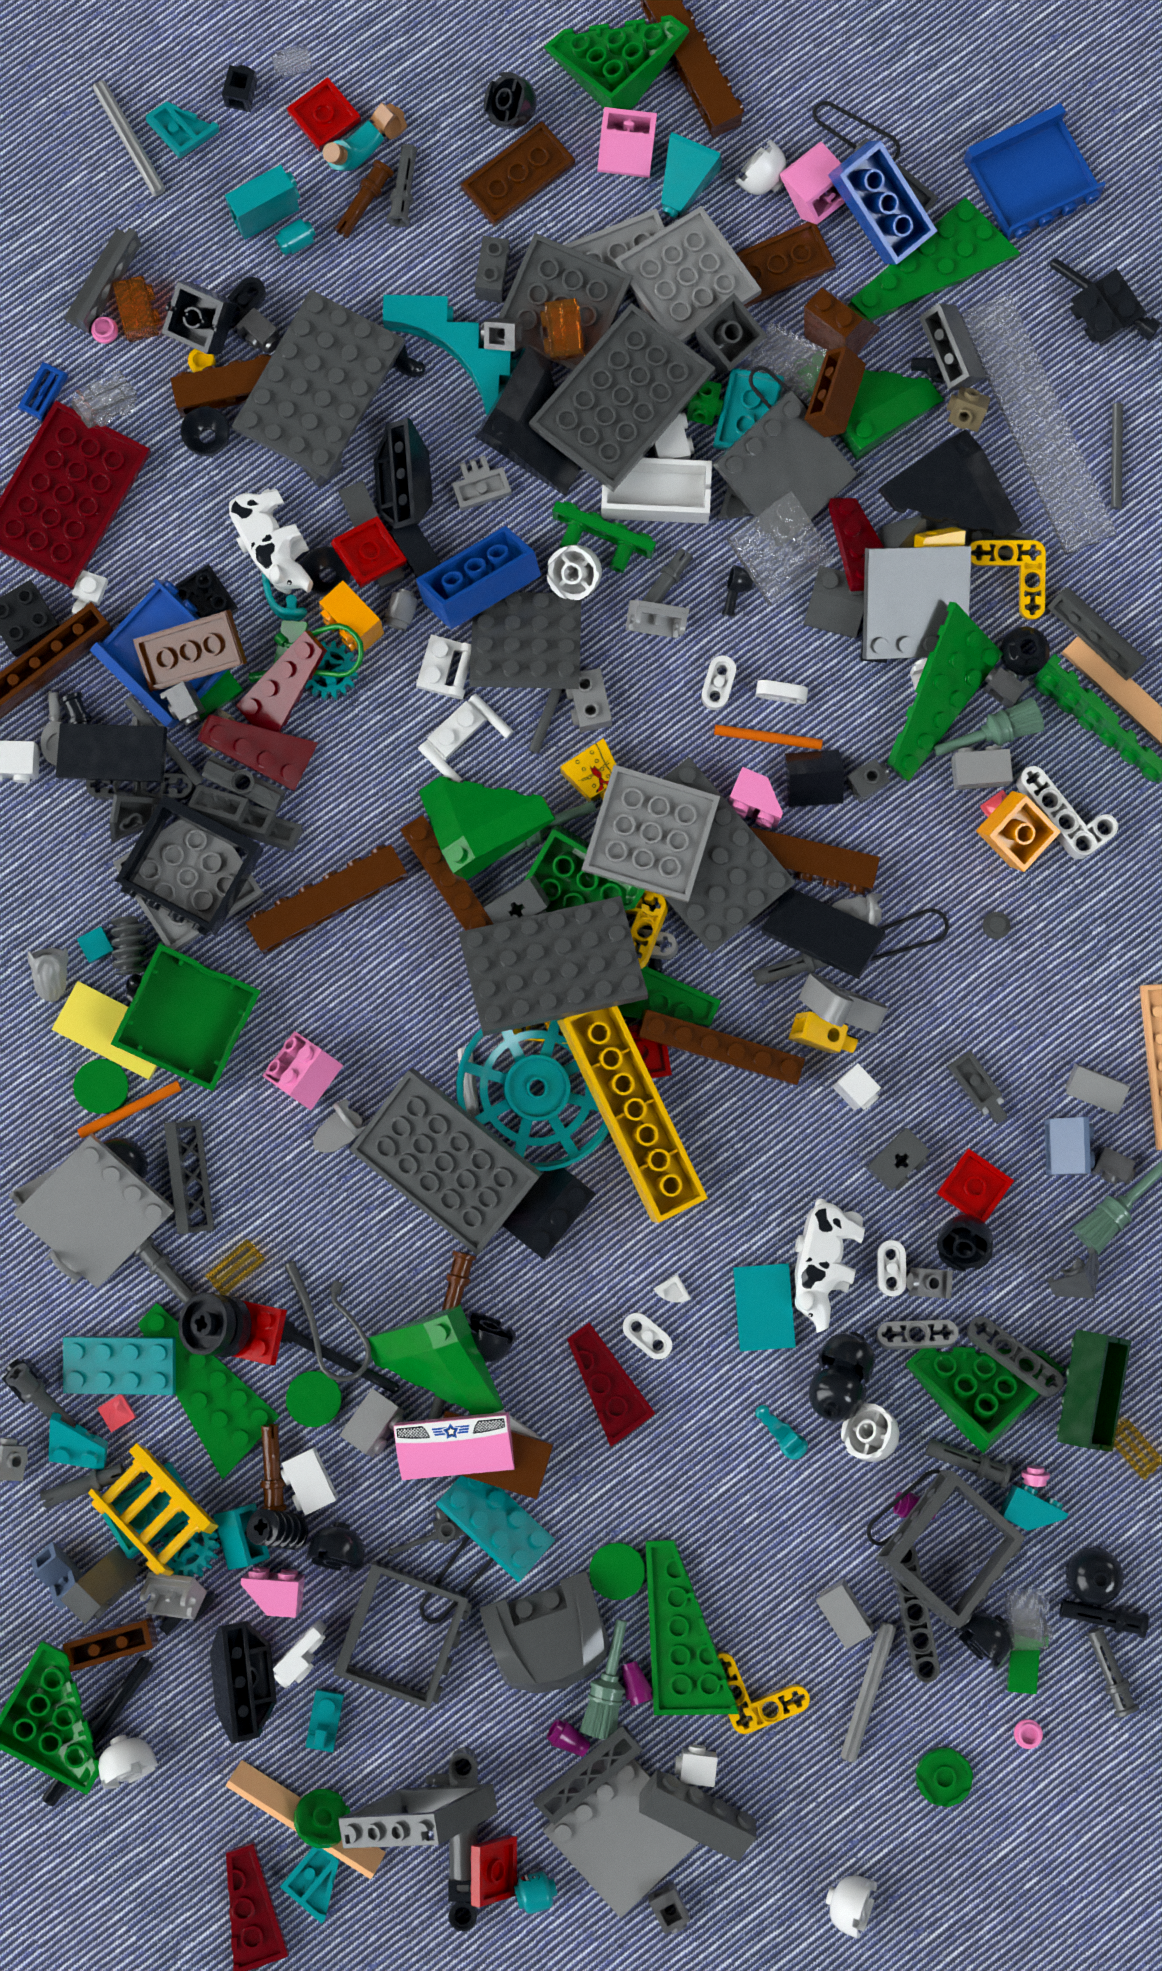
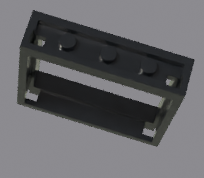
M163 795L115 881L122 887L120 890L122 893L132 898H135L136 895L144 898V904L156 911H159L160 907L169 911L167 916L179 923H183L184 920L192 923V929L204 936L208 932L216 936L264 850L260 844ZM171 814L248 854L210 922L133 882Z

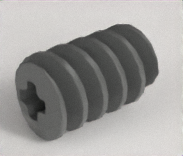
M126 916L111 919V924L118 926L111 930V934L119 937L111 942L112 946L119 948L112 952V956L120 959L112 964L113 968L120 970L113 974H140L147 969V967L140 966V962L148 960L146 956L139 955L140 951L147 949V946L139 944L140 940L147 938V935L138 932V930L146 927V924L138 922L140 917Z

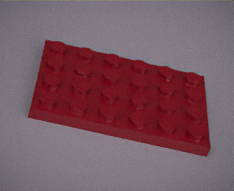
M55 400L0 497V553L74 590L79 576L87 568L151 454L150 448Z

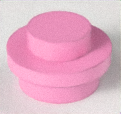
M99 317L93 322L91 333L97 342L108 344L116 339L118 326L109 317Z
M1029 1465L1027 1470L1021 1471L1024 1484L1029 1486L1043 1487L1047 1485V1480L1050 1479V1473L1044 1471L1042 1466Z
M1024 1719L1015 1726L1014 1738L1021 1747L1033 1749L1041 1743L1043 1732L1037 1722L1031 1719Z

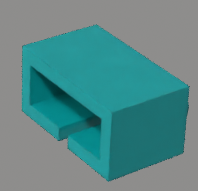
M256 1503L234 1507L214 1514L215 1522L219 1525L217 1530L228 1570L248 1567L270 1558L267 1546L255 1545L244 1534L250 1516L257 1511Z

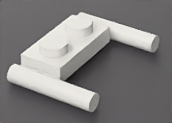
M475 693L446 719L418 747V750L445 777L450 778L451 781L462 783L463 779L445 760L487 720L506 739L514 731Z

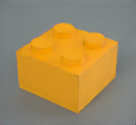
M344 581L339 583L319 601L322 609L320 615L324 618V624L327 626L340 623L351 627L361 638L364 652L384 635L381 620ZM336 629L342 637V643L351 652L354 649L358 652L357 642L354 637L347 631Z
M1011 791L976 830L1010 867L1022 872L1029 868L1061 832L1027 795Z

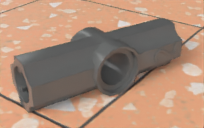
M213 755L203 769V778L275 813L284 801L286 791L253 776L247 770H241ZM249 779L251 783L247 789L239 790L237 788L240 780Z

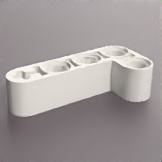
M1030 766L1018 776L1016 781L1020 793L1027 795L1061 831L1056 839L1072 858L1083 859L1117 833L1118 823L1113 816L1108 814L1097 817L1086 826L1041 768ZM1034 777L1036 780L1034 783L1028 784L1026 782L1028 778ZM1042 787L1044 790L1036 796L1035 792ZM1043 796L1050 797L1053 800V808H1047L1043 805ZM1059 818L1069 820L1070 829H1063L1059 824ZM1098 823H1103L1108 827V835H1103L1098 831ZM1077 839H1082L1086 842L1087 851H1081L1077 848Z

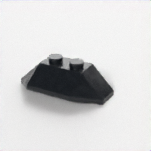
M410 418L386 424L385 434L379 443L374 457L377 512L395 530L419 524L433 504L429 450Z
M248 1621L218 1626L209 1653L215 1711L232 1744L260 1738L263 1731L262 1728L268 1721L277 1702L274 1671L272 1670L271 1644Z

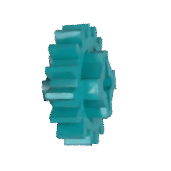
M321 641L327 652L317 669L327 670L326 667L331 666L332 671L344 672L354 666L356 662L352 660L355 656L353 652L345 654L347 651L346 645L343 644L338 649L336 641H332L330 647H327L326 643ZM331 654L339 656L344 661H337L336 659L331 657ZM354 672L349 677H345L340 684H337L340 680L338 677L313 676L307 682L305 688L307 690L313 687L311 693L314 697L321 693L322 699L326 701L328 695H332L335 701L338 697L337 694L340 692L342 695L347 696V687L355 688L351 680L358 679L359 675L357 672ZM314 680L326 683L327 687L320 686Z
M190 1517L184 1520V1523H180L169 1531L168 1537L160 1538L165 1545L158 1549L159 1553L189 1524L187 1521ZM203 1531L200 1533L196 1532L166 1563L173 1570V1574L194 1577L195 1573L202 1577V1569L204 1567L211 1569L212 1565L209 1561L218 1558V1555L213 1553L214 1549L220 1547V1544L214 1541L219 1536L218 1533L215 1531L212 1534Z

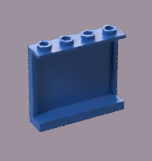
M1061 103L972 145L966 150L963 161L1007 240L1014 237L1017 239L1023 238L1030 233L1031 229L1037 226L1043 228L1052 223L1054 218L1062 214L1063 216L1072 214L1077 210L1078 206L1084 203L1090 205L1100 199L1106 185L1104 181L1097 183L1063 121L1066 111Z
M155 578L153 581L156 584L155 587L103 643L96 642L90 651L165 727L174 728L180 721L175 719L169 711V700H164L159 695L173 686L153 692L149 691L133 639L201 618L196 614L198 609L187 599L183 601L177 595L179 590L169 580L164 582ZM229 669L186 682H191L199 699H201Z

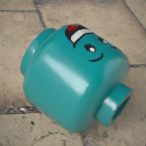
M544 1871L520 1876L518 1885L514 1886L519 1909H524L527 1914H534L552 1908L553 1897L558 1896L554 1878L548 1879Z

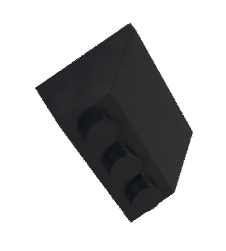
M565 1168L544 1171L502 1226L544 1260L596 1196V1193Z

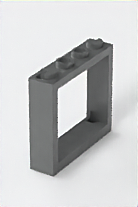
M941 1470L875 1559L945 1624L960 1629L970 1621L972 1611L978 1603L986 1599L989 1593L988 1589L994 1581L1001 1578L1004 1574V1567L1011 1558L1020 1552L1021 1544L1026 1538L954 1471ZM955 1489L1006 1537L951 1610L903 1566L900 1561Z
M374 1561L333 1674L430 1709L432 1702L438 1703L443 1689L442 1686L438 1685L441 1675L447 1676L453 1659L448 1658L451 1647H458L462 1631L458 1630L461 1619L467 1621L472 1607V1604L467 1603L469 1595ZM381 1575L458 1602L426 1693L349 1665Z
M493 1784L402 1788L338 1818L343 1848L440 1845L496 1815L498 1810ZM433 1830L434 1839H429L428 1831Z

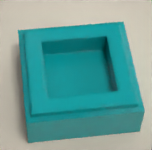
M102 926L77 938L90 964L114 951Z

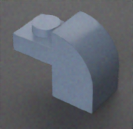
M52 1541L31 1559L34 1575L50 1588L53 1603L62 1610L66 1605L61 1601V1598L83 1577V1574L72 1559Z

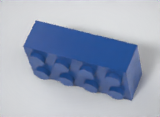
M881 140L868 141L828 174L884 264L897 265L937 232L936 227Z
M504 526L418 577L416 582L423 603L452 630L541 576L534 550L507 526Z

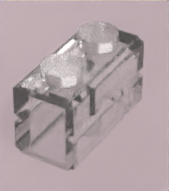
M117 371L74 391L71 404L88 428L96 425L103 427L113 417L119 414L127 416L134 410L137 392L130 383L128 384L122 372Z

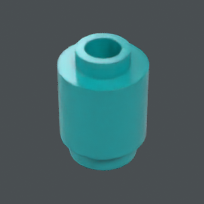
M300 218L279 230V234L274 238L280 250L286 256L290 253L294 255L314 243L313 236L316 233L309 221L304 222Z

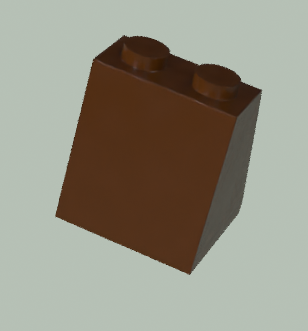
M823 287L804 306V337L825 353L826 351L847 346L857 355L880 330L879 326L841 297Z

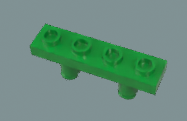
M556 501L552 510L553 519L568 525L560 543V548L568 545H577L582 533L586 532L618 546L609 565V568L615 572L624 573L632 553L652 559L656 542L648 534L643 532L633 533L625 525L619 522L609 523L595 512L585 513L580 511L578 506L571 502L564 501V503Z

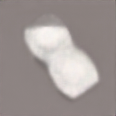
M1009 1589L1005 1593V1610L1009 1625L1008 1632L1012 1638L1013 1646L1011 1651L1045 1650L1053 1639L1052 1627L1047 1625L1045 1614L1049 1613L1048 1597L1044 1596L1042 1589Z

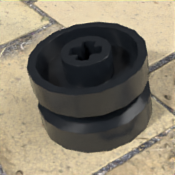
M200 1293L194 1295L184 1305L180 1313L178 1328L184 1347L191 1353L204 1356L230 1357L238 1354L245 1347L250 1338L252 1321L249 1309L238 1297Z

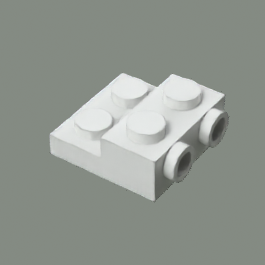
M320 1619L291 1647L272 1669L276 1673L274 1675L275 1679L284 1688H287L294 1680L299 1684L313 1668L311 1664L315 1657L313 1652L326 1638L323 1633L327 1626Z

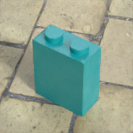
M281 164L224 195L232 220L244 240L300 210L297 199L301 197L296 188L298 186L290 171L287 173L284 171Z

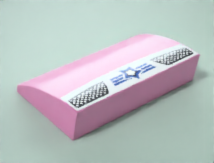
M509 1412L398 1422L394 1425L396 1451L402 1480L515 1469Z

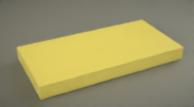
M77 981L51 1030L148 1080H151L158 1067L111 1045L128 1006Z

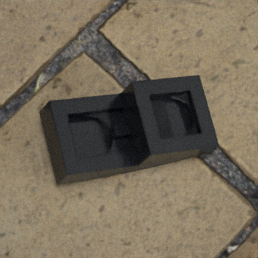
M216 1593L205 1595L193 1621L200 1618L219 1597ZM169 1617L159 1629L168 1635L183 1618Z

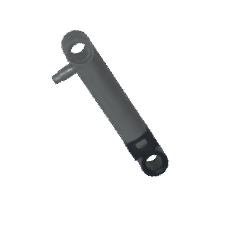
M458 1748L451 1755L449 1774L427 1775L426 1784H433L435 1786L477 1785V1755L470 1748ZM459 1759L469 1760L471 1768L467 1771L459 1770L456 1767V1762ZM478 1824L449 1839L448 1902H451L448 1918L451 1926L457 1931L462 1932L473 1928L478 1914V1907L471 1906L470 1890L471 1845L478 1844ZM460 1907H466L470 1910L471 1915L463 1919L457 1916L456 1910Z

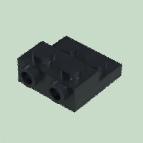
M1117 268L1072 297L1071 302L1073 305L1069 307L1077 321L1082 318L1088 326L1084 331L1093 343L1097 340L1100 346L1146 314V311Z

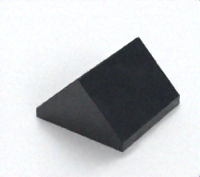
M839 750L784 754L789 808L843 804L844 768Z

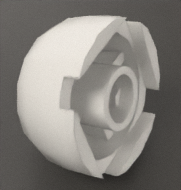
M771 139L766 142L769 145L766 150L760 147L741 169L742 172H745L743 177L740 179L736 176L735 182L750 194L762 195L769 190L776 192L783 184L779 174L786 169V158L779 146Z
M568 545L554 552L548 560L547 581L551 589L561 598L580 600L592 594L600 583L602 576L601 563L597 555L587 547Z
M865 1403L856 1416L843 1422L841 1437L842 1441L845 1442L848 1453L862 1461L878 1462L886 1459L894 1452L898 1445L900 1432L897 1421L889 1411L876 1404Z
M121 1735L110 1740L111 1746L106 1748L101 1754L98 1768L103 1789H113L120 1787L119 1781L128 1780L131 1783L150 1774L155 1770V1766H158L152 1748L144 1740L138 1738L127 1739L126 1735Z
M853 1875L840 1880L836 1888L830 1887L826 1904L830 1905L829 1913L832 1923L840 1931L858 1939L861 1937L858 1930L864 1932L874 1904V1899L869 1898L870 1891H876L877 1882Z

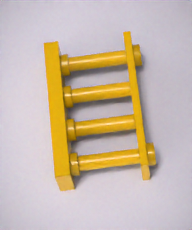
M136 1443L129 1450L135 1458L132 1461L133 1465L104 1494L94 1489H91L88 1494L94 1499L91 1502L93 1507L101 1514L106 1513L149 1560L146 1564L156 1575L161 1573L171 1576L174 1572L166 1563L196 1532L200 1533L203 1531L212 1534L219 1525L145 1446ZM147 1471L153 1477L150 1481L152 1484L121 1514L111 1502L141 1472L145 1473ZM166 1491L171 1497L169 1500L170 1504L139 1534L129 1522L159 1492L163 1493ZM184 1511L190 1517L187 1521L189 1524L157 1554L148 1542L177 1512L181 1513Z

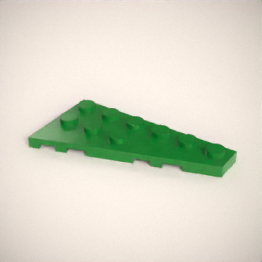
M949 602L946 610L949 613L945 624L940 625L937 633L939 635L938 642L934 651L929 653L915 689L917 696L913 706H909L905 716L908 719L903 732L898 733L887 761V765L902 780L908 782L1003 655L998 647L956 602Z

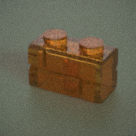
M144 276L114 282L113 288L128 342L158 336V325H162L158 308L153 309L152 301L156 300L152 284H147Z
M572 298L545 302V310L541 311L542 327H547L548 338H544L545 354H550L553 361L585 357L578 300Z

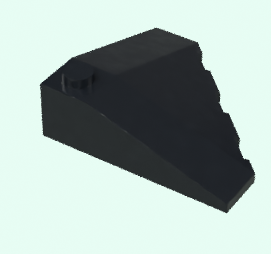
M528 345L474 437L565 496L579 471L574 461L529 426L530 420L558 388H555L551 373L553 371L551 360Z
M967 429L940 444L878 490L896 512L905 514L907 509L922 512L921 518L938 523H941L943 518L957 521V528L977 532L978 527L993 531L992 537L1003 539L1022 526L984 450Z

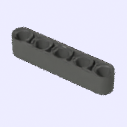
M911 1546L908 1558L900 1561V1563L923 1583L916 1549ZM893 1576L911 1670L920 1681L931 1683L938 1678L940 1666L928 1607L911 1591L902 1588L901 1582ZM911 1604L920 1605L921 1611L916 1617H909L907 1615V1609ZM918 1632H924L926 1634V1641L920 1646L914 1645V1635ZM923 1661H930L932 1663L931 1671L927 1674H920L918 1671V1667Z

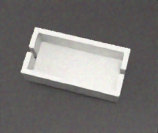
M642 458L614 492L602 484L601 516L603 519L708 524L712 461Z

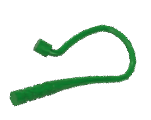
M340 623L330 624L310 631L316 636L323 632L341 629L351 634L358 646L357 661L351 669L344 672L317 669L313 676L342 678L349 677L356 672L362 664L364 656L363 642L358 633L351 627ZM281 632L274 637V641L282 648H289L293 644ZM267 671L250 672L248 676L251 683L258 682Z

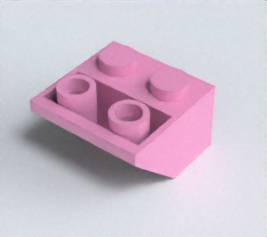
M604 107L597 172L650 178L657 113Z
M819 142L779 174L800 218L816 225L845 203L828 176L841 163L822 142Z
M742 767L728 803L741 818L748 816L755 819V823L763 828L770 829L771 826L776 828L783 812L769 778Z
M294 1031L291 1037L286 1040L275 1059L270 1062L262 1076L299 1103L312 1110L343 1065Z
M253 1567V1570L248 1571L241 1578L242 1587L267 1616L296 1618L302 1610L305 1575H299L298 1570L281 1569L280 1573H271L270 1568Z

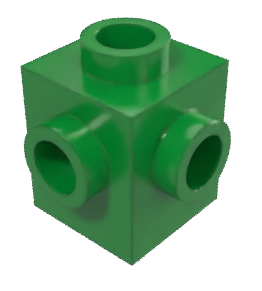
M711 381L705 383L685 407L688 408L687 420L712 426L714 415L720 416L724 401L719 399L722 384Z

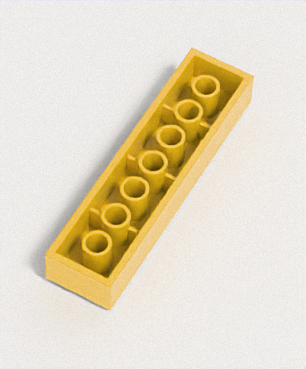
M618 1006L558 1020L560 1029L651 1221L660 1223L708 1199Z

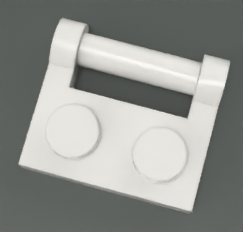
M431 634L416 687L448 697L463 699L465 694L463 687L470 667L471 644ZM455 652L461 653L462 656L453 686H447L446 682Z

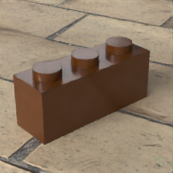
M847 346L826 351L804 419L824 438L845 433L866 368V363Z
M152 1615L71 1638L63 1643L64 1652L68 1653L71 1663L69 1666L70 1672L152 1649L159 1641Z

